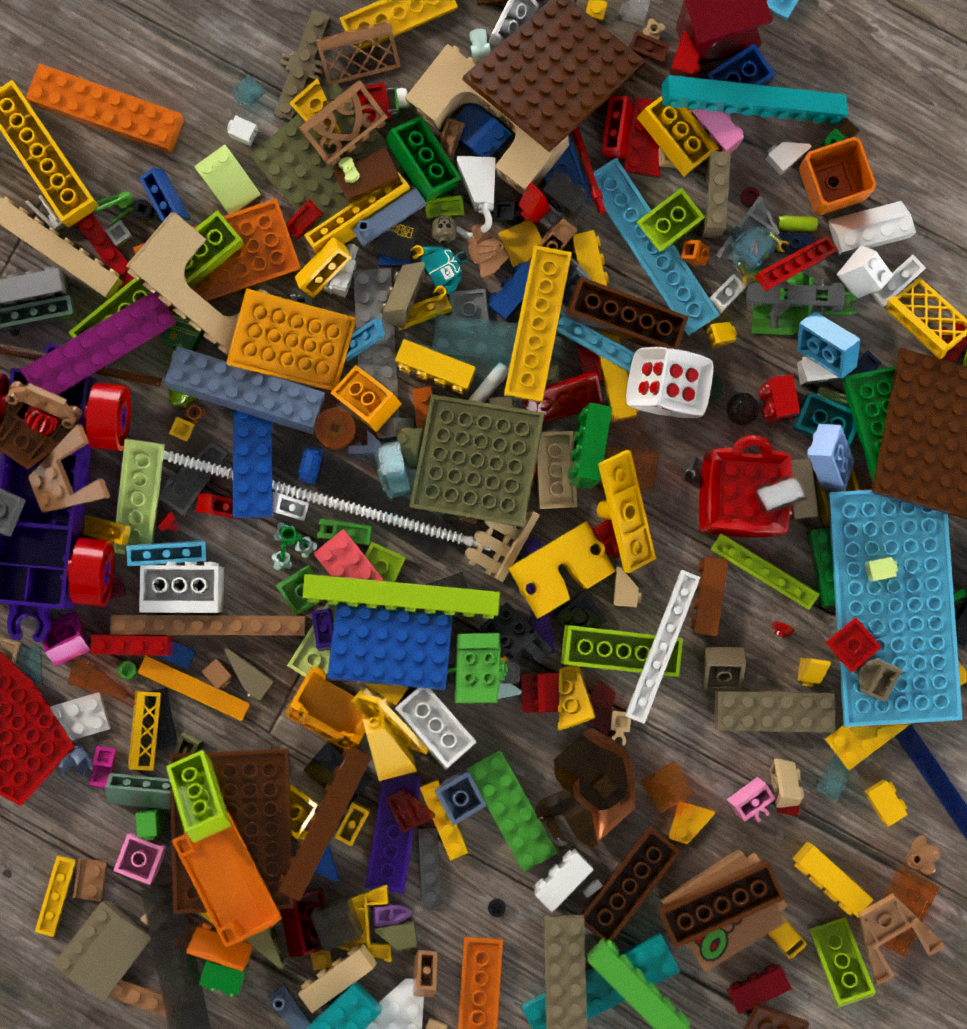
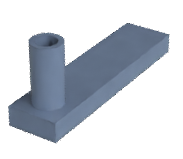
M415 187L369 219L359 221L358 226L353 228L352 231L364 247L427 204Z
M285 984L268 996L274 1009L279 1012L290 1029H305L311 1023Z

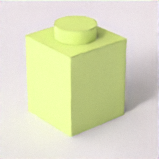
M892 557L865 562L869 581L895 577L898 571L897 563Z

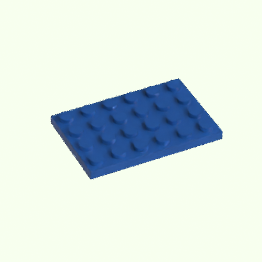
M338 602L334 620L328 680L446 690L453 615H444L440 611H436L435 614L424 613V610L416 609V612L404 611V608L389 610L385 609L384 606L368 608L362 604L347 606L346 603Z

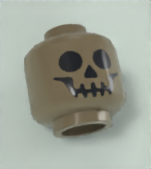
M448 215L438 216L432 222L433 239L441 245H448L455 240L457 236L455 220Z

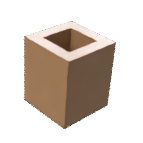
M219 658L215 659L202 671L216 689L221 687L225 689L232 683L231 678L234 676Z

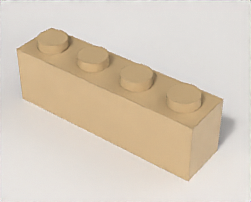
M364 944L359 947L355 945L347 951L348 955L343 959L341 956L331 963V968L328 970L323 968L316 974L317 978L313 981L308 979L301 985L302 989L298 995L311 1013L374 969L377 962Z

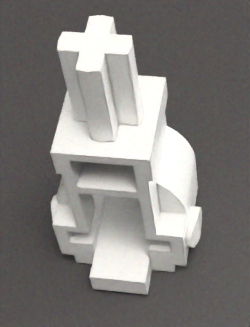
M348 244L347 246L352 258L331 279L330 284H326L323 288L330 295L333 293L346 297L353 271L356 269L355 257L359 249L355 244Z

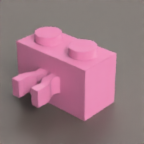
M756 777L729 797L727 801L736 815L743 821H747L753 816L759 823L761 821L759 811H762L766 816L770 815L769 811L764 807L776 798L768 785Z

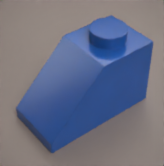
M328 844L315 872L336 882L340 879L330 845Z

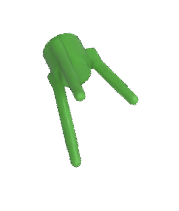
M129 191L115 196L97 200L98 205L106 204L95 208V211L98 212L115 204H118L121 209L125 208L109 224V227H111L133 210L131 206L135 202Z

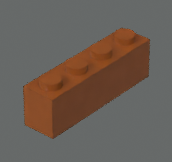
M705 556L703 560L699 561L698 571L701 572V576L696 588L698 596L693 600L692 609L695 610V616L691 617L690 620L692 633L709 636L718 635L729 560Z

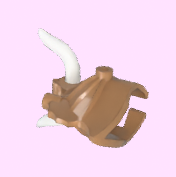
M486 203L483 204L484 225L482 223L475 224L471 227L472 232H467L463 228L456 226V232L468 239V252L474 263H477L482 279L494 274L506 260L510 259L507 250L504 251L503 249L504 245L496 238L488 236V230L492 225V216Z

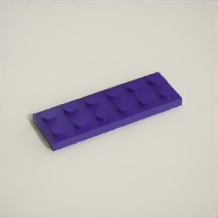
M405 774L382 780L365 888L375 889L388 885V891L404 893L422 776Z

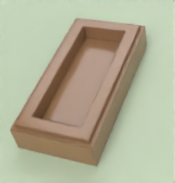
M447 118L439 144L448 158L453 160L465 123Z

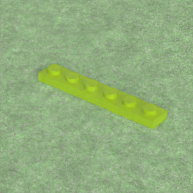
M723 533L719 534L711 547V550L808 610L811 609L820 595L819 592Z

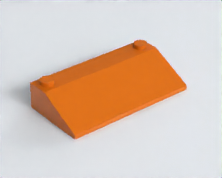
M229 812L227 814L231 826L195 843L186 833L172 840L225 948L270 928L282 919Z

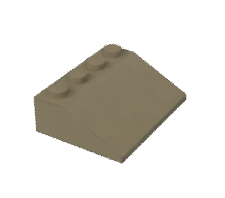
M101 901L53 965L67 978L102 1001H105L153 937L111 901Z

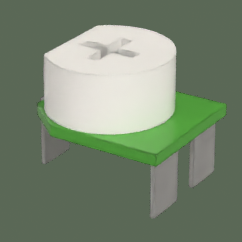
M397 87L386 89V91L395 90L397 109L388 110V113H391V116H401V109L409 108L405 100L408 94L407 89Z

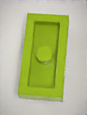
M462 195L435 198L427 202L425 206L427 220L436 219L440 215H448L450 217L464 216Z

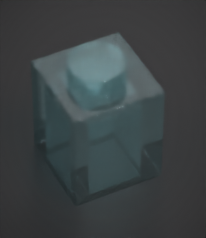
M250 74L233 89L235 93L234 99L241 106L245 105L248 109L264 94L262 86Z

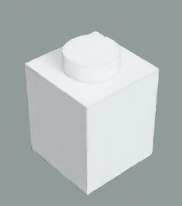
M235 115L234 120H230L227 126L230 138L251 147L258 133L256 124Z

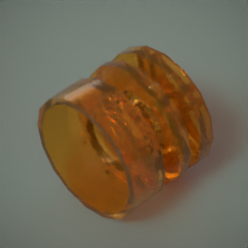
M330 408L318 416L315 423V433L319 441L326 448L332 451H343L355 442L357 438V425L347 411L341 408ZM334 424H335L336 426H339V425H340V427L338 428V429H339V432H337V433H336L335 431H332V430H333V427H332V426H333Z

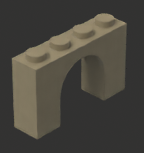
M711 151L706 162L705 182H709L701 238L720 239L726 230L731 152Z

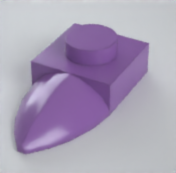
M383 904L372 906L373 926L380 927L400 923L406 920L412 914V911L400 905Z

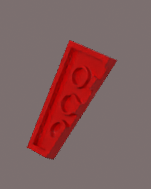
M639 97L635 99L627 156L623 167L626 173L660 178L658 144L637 119L638 115L655 100Z

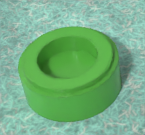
M126 660L119 664L118 674L122 679H133L137 675L138 666L135 662Z

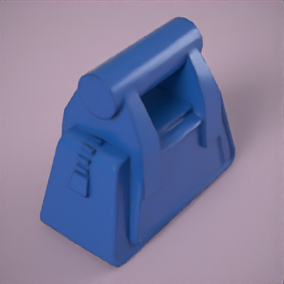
M306 446L298 470V481L315 485L322 460V449Z

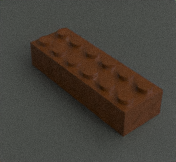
M580 277L576 281L565 314V318L643 347H663L667 349L679 348L689 317L584 277Z
M648 825L604 881L602 887L597 890L579 915L583 914L584 926L600 939L604 938L606 941L609 939L613 941L681 853L680 849Z
M763 859L658 907L657 910L675 949L785 900V896L770 863Z

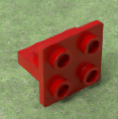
M559 673L522 674V712H558L560 701Z

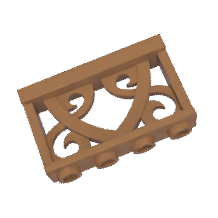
M358 80L300 126L299 130L327 165L330 163L335 165L342 159L340 157L345 151L350 153L357 147L355 145L356 142L360 139L363 142L371 136L370 131L375 127L377 130L386 124L385 119L388 117L364 87L363 83ZM360 90L370 104L361 106L356 92ZM345 103H349L350 108L354 106V110L345 111L343 106ZM370 108L375 111L376 118L373 122L368 123L366 121V117L370 114H362L363 109ZM336 109L343 115L355 113L352 134L332 132L335 127L333 110ZM325 119H329L331 121V126L328 129V131L325 130L327 126L323 124V121ZM361 124H362L364 127H368V128H367L366 130H364L361 134H359L360 128H361ZM309 129H313L323 136L319 145L308 132ZM326 138L331 139L328 143L329 148L331 144H335L337 147L336 151L332 154L326 153L323 149ZM340 141L350 142L342 148V144Z

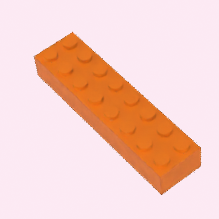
M40 63L26 95V100L32 106L171 155L185 121L181 113Z

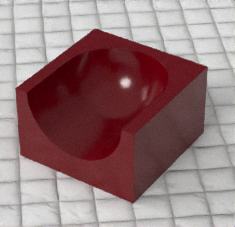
M684 0L676 24V30L680 40L683 31L688 33L699 55L697 63L704 65L739 54L752 44H755L756 47H761L762 43L758 27L772 23L773 18L766 0Z

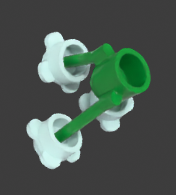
M282 522L278 523L274 539L276 541L281 540L282 542L281 551L272 555L271 559L274 561L273 568L280 570L292 567L290 554L285 552L287 545H293L298 541L295 550L300 552L303 558H308L310 553L317 549V544L313 543L309 536L301 538L300 534H296L294 526H288Z

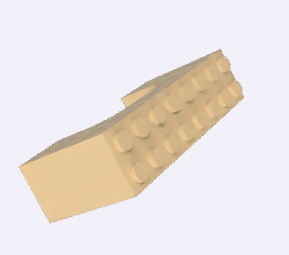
M447 44L405 97L409 109L418 116H422L428 124L440 131L447 118H450L460 106L469 103L481 106L515 133L512 145L497 162L495 169L499 178L524 195L528 184L532 182L537 187L568 148V136L550 152L544 149L462 80L463 75L474 67L477 62L471 57L466 58L463 56V52L458 47H451Z
M170 213L126 265L129 268L128 273L138 281L142 279L145 282L143 284L145 288L152 293L157 292L160 294L158 298L168 306L173 305L175 307L173 311L183 319L187 317L190 320L188 324L199 332L203 330L205 332L203 336L213 344L217 342L220 345L218 349L224 354L229 355L240 313L233 316H223L188 286L184 278L186 263L206 239L178 214ZM259 289V292L269 294L267 291Z

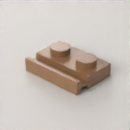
M78 859L73 898L102 901L108 861Z

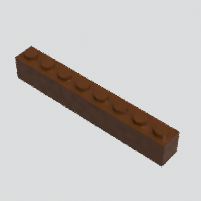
M352 746L350 749L345 748L340 758L344 761L341 767L336 766L332 777L335 779L332 785L327 784L323 795L326 796L323 803L318 802L314 810L316 816L313 821L309 820L305 831H307L305 838H300L295 847L298 850L296 856H291L286 865L289 868L287 874H282L277 883L280 886L279 892L300 902L372 756Z

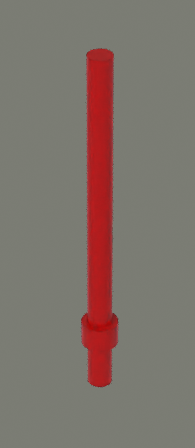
M578 126L572 132L591 188L590 195L592 201L595 202L598 213L601 215L606 213L602 201L603 194L598 188Z

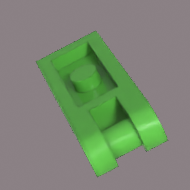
M319 519L320 531L317 532V538L330 540L344 529L355 543L370 545L373 526ZM328 526H333L332 534L327 533Z

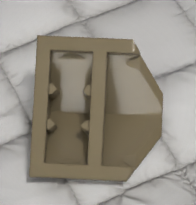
M878 658L864 662L858 671L860 691L885 702L903 669Z

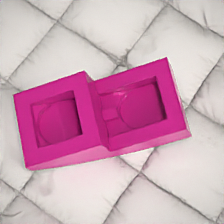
M97 746L92 763L93 770L89 782L90 786L105 789L109 774L113 773L116 749Z

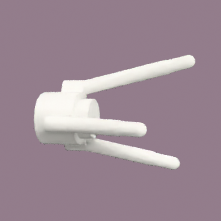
M39 195V199L49 212V219L30 201H26V204L49 227L59 230L65 226L42 195Z

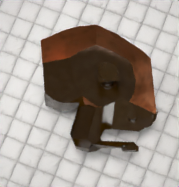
M590 728L553 760V770L556 779L564 789L540 799L534 808L538 820L547 825L554 838L553 843L559 850L567 848V841L555 821V816L563 815L576 839L586 845L595 847L599 845L598 841L629 815L635 807V774L630 754L612 738Z

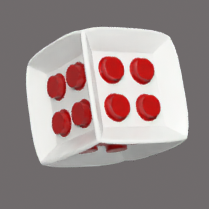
M663 347L638 349L633 356L626 392L627 405L637 410L677 418L702 417L706 411L711 391L713 361L707 357L678 349Z

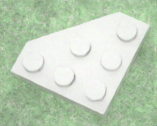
M414 978L403 979L398 986L379 1001V1004L383 1007L381 1014L365 1029H422L424 997L413 996Z

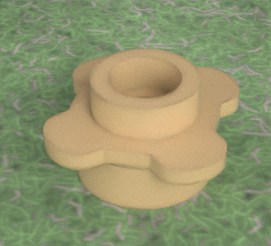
M649 19L647 27L643 29V34L659 40L665 26L663 23L655 22L654 19Z

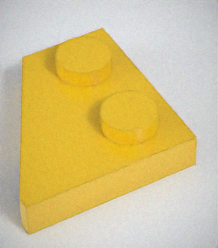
M678 801L668 838L688 844L715 815V811Z

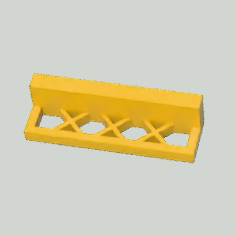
M135 690L128 759L129 769L154 771L161 693ZM145 696L156 697L155 705L150 709L144 704ZM150 714L154 722L147 729L142 722L143 718ZM148 733L152 738V742L148 747L144 748L141 744V738ZM146 752L150 757L149 766L138 765L139 757Z

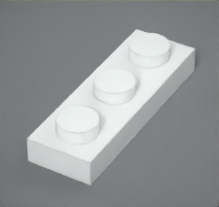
M911 255L892 273L893 276L884 287L871 293V296L884 307L888 299L892 296L895 297L926 267L914 255Z

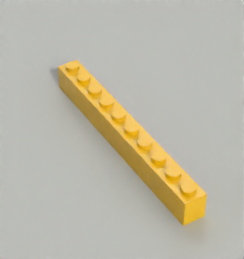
M594 230L574 234L571 242L576 262L584 269L592 281L607 286L609 277L608 273L604 272L602 266L605 265L603 253L600 254L598 249L601 246L599 235L595 236ZM592 328L620 344L619 337ZM598 355L609 406L612 407L611 415L613 422L636 417V412H639V410L628 406L626 402L629 373Z

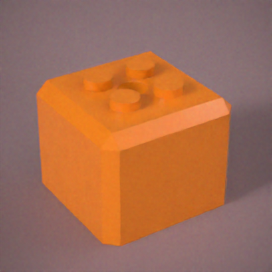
M856 137L809 151L798 168L813 212L819 216L864 202L876 187L862 142ZM829 178L837 180L836 187H831L828 184Z

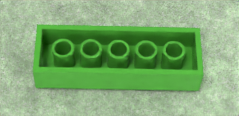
M501 749L494 751L466 768L523 872L558 853L543 824L538 820L533 806Z
M602 938L586 954L588 962L655 1029H691L688 1017L681 1010L677 1012L674 1003L667 996L663 998L660 989L653 982L649 984L646 975L638 967L635 970L631 960L624 953L620 955L617 946L610 939L606 941Z

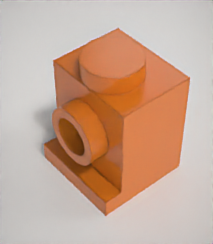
M684 240L680 259L694 266H706L710 260V247L701 243L702 241ZM691 248L694 249L693 255H689Z

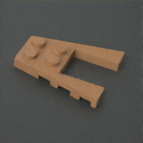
M76 425L28 477L42 513L110 498L104 479H97L74 493L61 462L62 459L89 443L82 425Z
M893 893L858 913L873 978L877 986L894 977L892 970L878 947L909 928H913L928 956L946 947Z

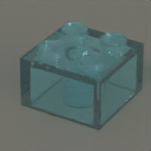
M395 441L377 445L378 454L374 455L376 464L380 465L377 471L379 479L382 480L383 492L387 491L389 499L411 494L400 442Z

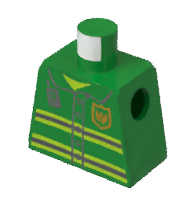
M171 313L176 324L167 329L165 343L169 347L174 348L171 355L173 359L177 346L196 351L205 332L203 330L199 332L188 324L190 321L188 318L183 319L179 315Z

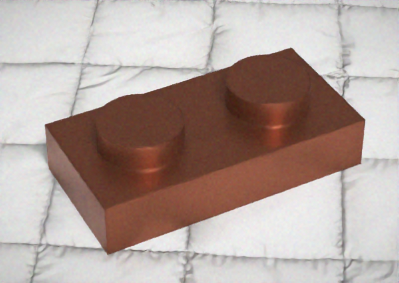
M635 31L629 48L638 55L663 64L670 45Z

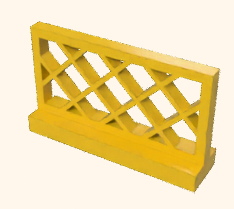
M920 277L897 296H892L887 301L885 310L939 359L943 358L948 350L967 336V329L955 331V323L963 324L967 327V319ZM920 285L924 289V294L914 293V288ZM903 297L911 298V305H904L899 300ZM914 298H924V305H914ZM928 299L938 301V306H928ZM914 310H925V317H917L914 314ZM928 310L938 311V318H929ZM941 311H949L952 314V319L941 318ZM928 322L938 323V330L930 329ZM942 323H952V330H942ZM942 335H952V341L947 344L942 340Z
M362 687L350 701L367 719L383 715L407 748L427 754L430 750L381 698L375 697L367 688Z

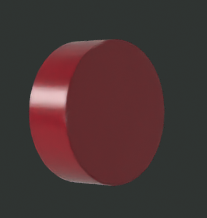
M753 187L745 188L740 195V201L744 206L751 207L760 194Z

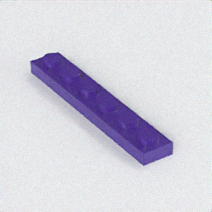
M540 539L525 541L522 547L523 558L541 548ZM531 584L527 585L528 594H532L534 591ZM530 607L532 628L554 650L552 653H555L550 612L537 618Z

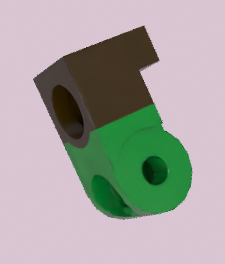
M845 118L827 136L823 142V147L843 141L847 137H855L860 130L850 120Z

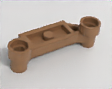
M15 381L8 389L9 393L6 396V401L9 404L15 405L17 402H24L59 417L62 420V425L67 429L73 428L74 424L82 416V411L76 406H68L66 399L30 383L28 386H25L23 383Z

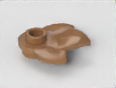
M920 835L911 842V851L905 856V862L913 870H919L923 874H932L936 872L934 862L939 859L941 849L934 845H927L925 835Z

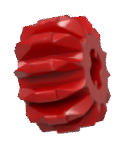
M30 406L25 414L24 422L32 430L47 435L52 434L56 430L60 418Z

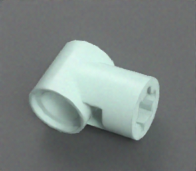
M476 29L469 33L472 43V59L476 62L481 61L491 52L490 44L487 43L485 29Z

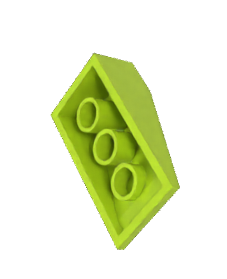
M844 917L809 929L836 1008L873 997L876 991L847 918Z

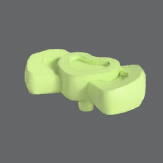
M351 157L342 158L338 166L344 171L345 181L347 183H354L360 177L355 168L354 160Z

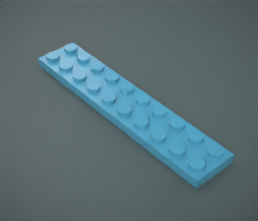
M615 158L594 171L598 188L603 194L602 201L606 214L668 308L689 316L684 330L687 337L718 318L720 314L686 262L680 259L681 255L674 244L659 252L636 223L649 213L651 209L618 159ZM586 176V177H585V180H586L587 185H588L589 188H590V185H589V182H588V179H587V176Z

